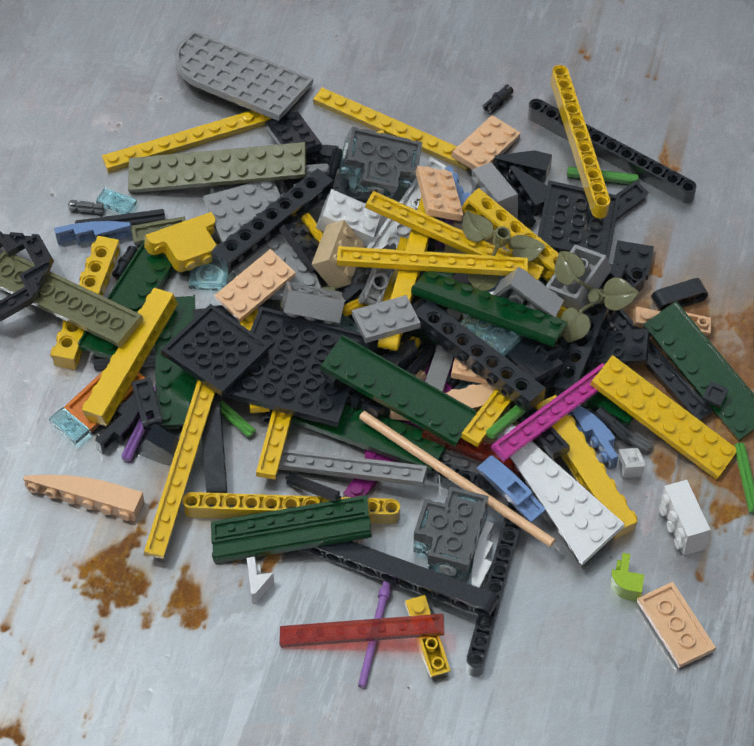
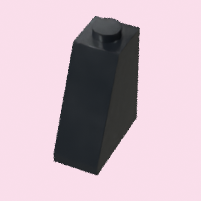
M154 424L141 440L135 453L171 466L179 438Z

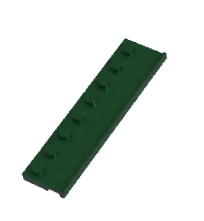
M145 240L107 296V299L137 313L146 302L148 294L151 293L153 288L161 289L174 268L164 253L158 255L149 254L144 247ZM86 330L78 341L80 351L94 352V355L109 360L118 349V346Z
M425 271L411 288V294L552 347H554L557 339L561 337L568 323L558 317H552L544 314L542 311L533 310L523 304L514 303L504 297H498L490 294L488 291L479 290L469 284L460 283L433 271Z
M195 295L175 297L178 305L156 341L155 395L163 420V425L159 427L163 429H179L180 426H184L196 388L195 377L161 354V349L194 319L193 310L196 309Z
M674 301L673 304L643 324L645 329L649 328L650 336L701 397H703L711 381L729 389L720 408L710 403L707 404L738 442L754 431V393L677 301Z
M344 335L341 336L320 367V370L455 447L461 439L462 432L477 413L471 407Z
M346 403L338 427L292 416L291 422L402 463L427 466V472L432 474L434 472L433 468L360 420L359 417L363 412L361 407L354 409L350 407V403ZM383 415L379 417L373 416L439 461L449 445L448 442L428 431Z
M367 495L340 499L337 502L328 501L211 522L212 558L215 564L372 537L369 498Z

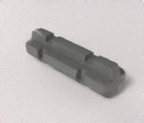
M70 200L68 209L102 214L104 212V204Z

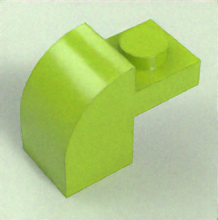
M622 553L621 560H617L616 570L612 569L610 585L619 597L637 601V598L642 595L644 574L628 572L631 554Z

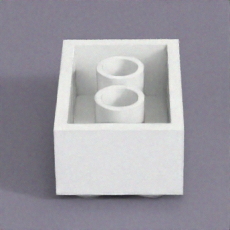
M331 189L324 202L316 229L324 232L326 225L345 220L365 244L363 248H367L374 238L380 214L366 209L365 203Z
M688 480L664 486L659 509L661 515L666 517L669 532L673 533L675 537L676 548L681 550L683 556L705 550L710 528Z

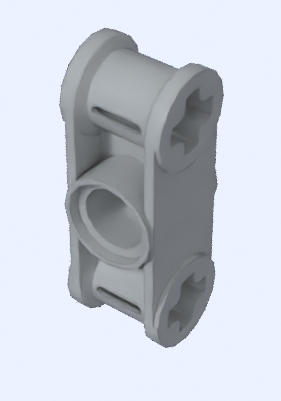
M372 268L358 303L373 305L382 302L383 295L395 269ZM375 278L380 280V287L375 284Z

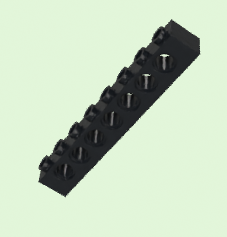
M318 168L310 172L302 181L296 183L292 189L283 193L274 203H270L265 210L257 213L247 224H243L238 231L230 234L224 242L216 245L212 250V262L226 274H230L281 233L279 229L283 225L293 224L325 199L331 189H333V179Z
M610 264L612 270L598 289H604L606 282L612 278H622L628 281L629 275L626 267ZM605 303L595 304L584 311L583 314H586L590 319L591 328L586 336L571 342L570 346L567 347L566 350L569 353V357L564 362L563 368L559 370L557 378L553 381V389L557 396L591 372L616 311L608 309Z
M427 300L415 310L420 321V328H417V330L425 333L430 340L442 346L446 352L451 353L460 363L468 366L473 373L481 376L489 385L498 389L503 396L515 402L519 408L529 413L544 399L546 388L435 303Z

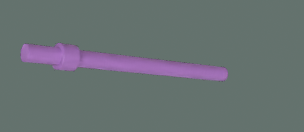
M383 581L382 588L378 592L379 601L358 682V687L366 688L386 603L391 595V583Z

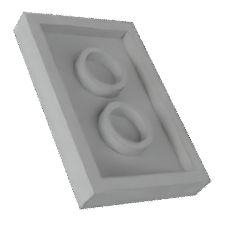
M407 295L352 310V316L365 343L420 328V321Z

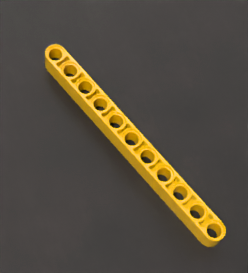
M556 65L552 69L551 87L591 213L594 217L602 219L608 215L610 197L569 71L563 65Z
M421 196L417 211L426 214ZM411 229L405 250L427 252L431 237ZM399 269L391 299L407 295L410 303H412L414 295L411 294V288L418 281L421 271ZM403 333L379 339L378 348L398 351Z
M202 492L187 493L182 499L186 516L191 518L229 519L330 501L320 496ZM369 498L370 510H375L370 512L371 524H395L400 520V503L397 500Z

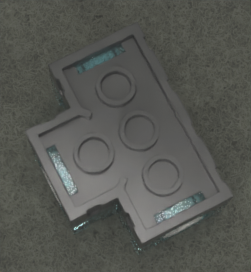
M352 126L344 139L339 173L357 177L354 193L377 191L379 194L391 199L398 189V185L409 188L417 177L415 171L420 163L422 142L412 141L403 137H394L385 133H376V131L358 129V127Z
M449 487L445 503L424 499L414 530L413 552L428 556V569L465 583L468 582L478 540L488 515L489 496Z

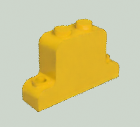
M212 212L146 234L144 247L151 255L164 253L178 272L189 271L195 267L209 264L212 262V250L216 246L211 237L215 232V217Z

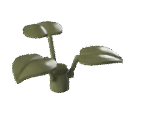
M466 211L464 215L462 230L468 240L478 243L482 239L489 240L493 237L492 242L495 248L491 256H495L498 248H502L508 243L509 249H513L512 254L514 257L528 258V262H531L545 248V245L540 241L525 235H516L511 238L510 230L504 226L493 230L492 223L485 217L473 214L470 211ZM468 274V280L474 288L489 291L497 285L499 275Z
M561 251L558 254L554 269L558 281L567 285L576 281L590 290L588 293L590 303L581 308L579 312L575 308H568L561 316V320L568 322L562 335L567 342L571 343L586 336L591 328L590 319L586 314H582L583 311L593 307L595 304L603 303L610 310L623 309L637 297L639 291L622 278H612L606 282L604 289H594L593 286H589L579 280V277L583 276L586 272L585 264L580 257L567 251Z

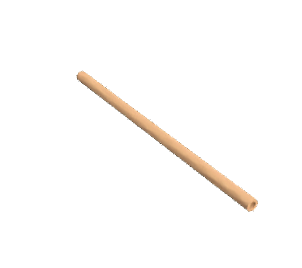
M366 411L361 413L360 420L462 489L489 496L488 506L548 547L551 548L554 545L556 539Z

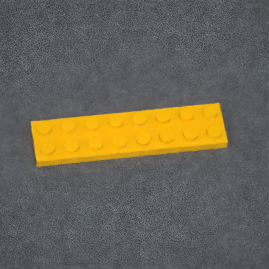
M613 355L590 383L592 387L714 479L720 476L736 454V447Z

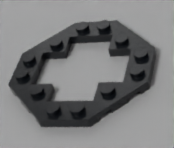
M0 231V248L4 247L9 257L26 248L35 265L19 275L25 287L0 300V322L35 302L54 263L39 234L25 236L23 233L10 232V234H3Z

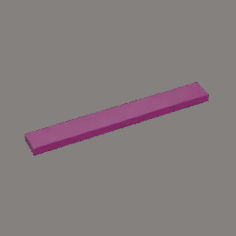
M605 364L599 365L493 443L491 446L493 451L503 462L599 392L590 383Z

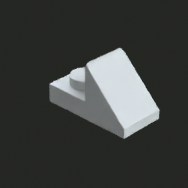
M618 449L619 458L622 463V477H642L645 461L639 449Z
M255 557L247 558L252 603H257L274 583V574H261L260 564L255 563Z

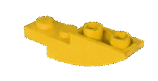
M425 595L405 600V606L411 621L410 625L430 677L451 672Z

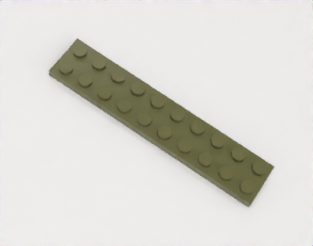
M300 142L129 158L128 191L129 193L305 178L306 143Z
M4 250L0 255V289L13 294L25 287L19 275L34 267V263L17 255L9 257ZM49 271L33 305L118 347L125 343L144 320L141 314Z

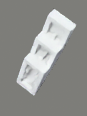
M486 521L478 540L471 576V585L482 589L488 579L492 565L489 558L493 551V542L489 540L493 535L494 523Z

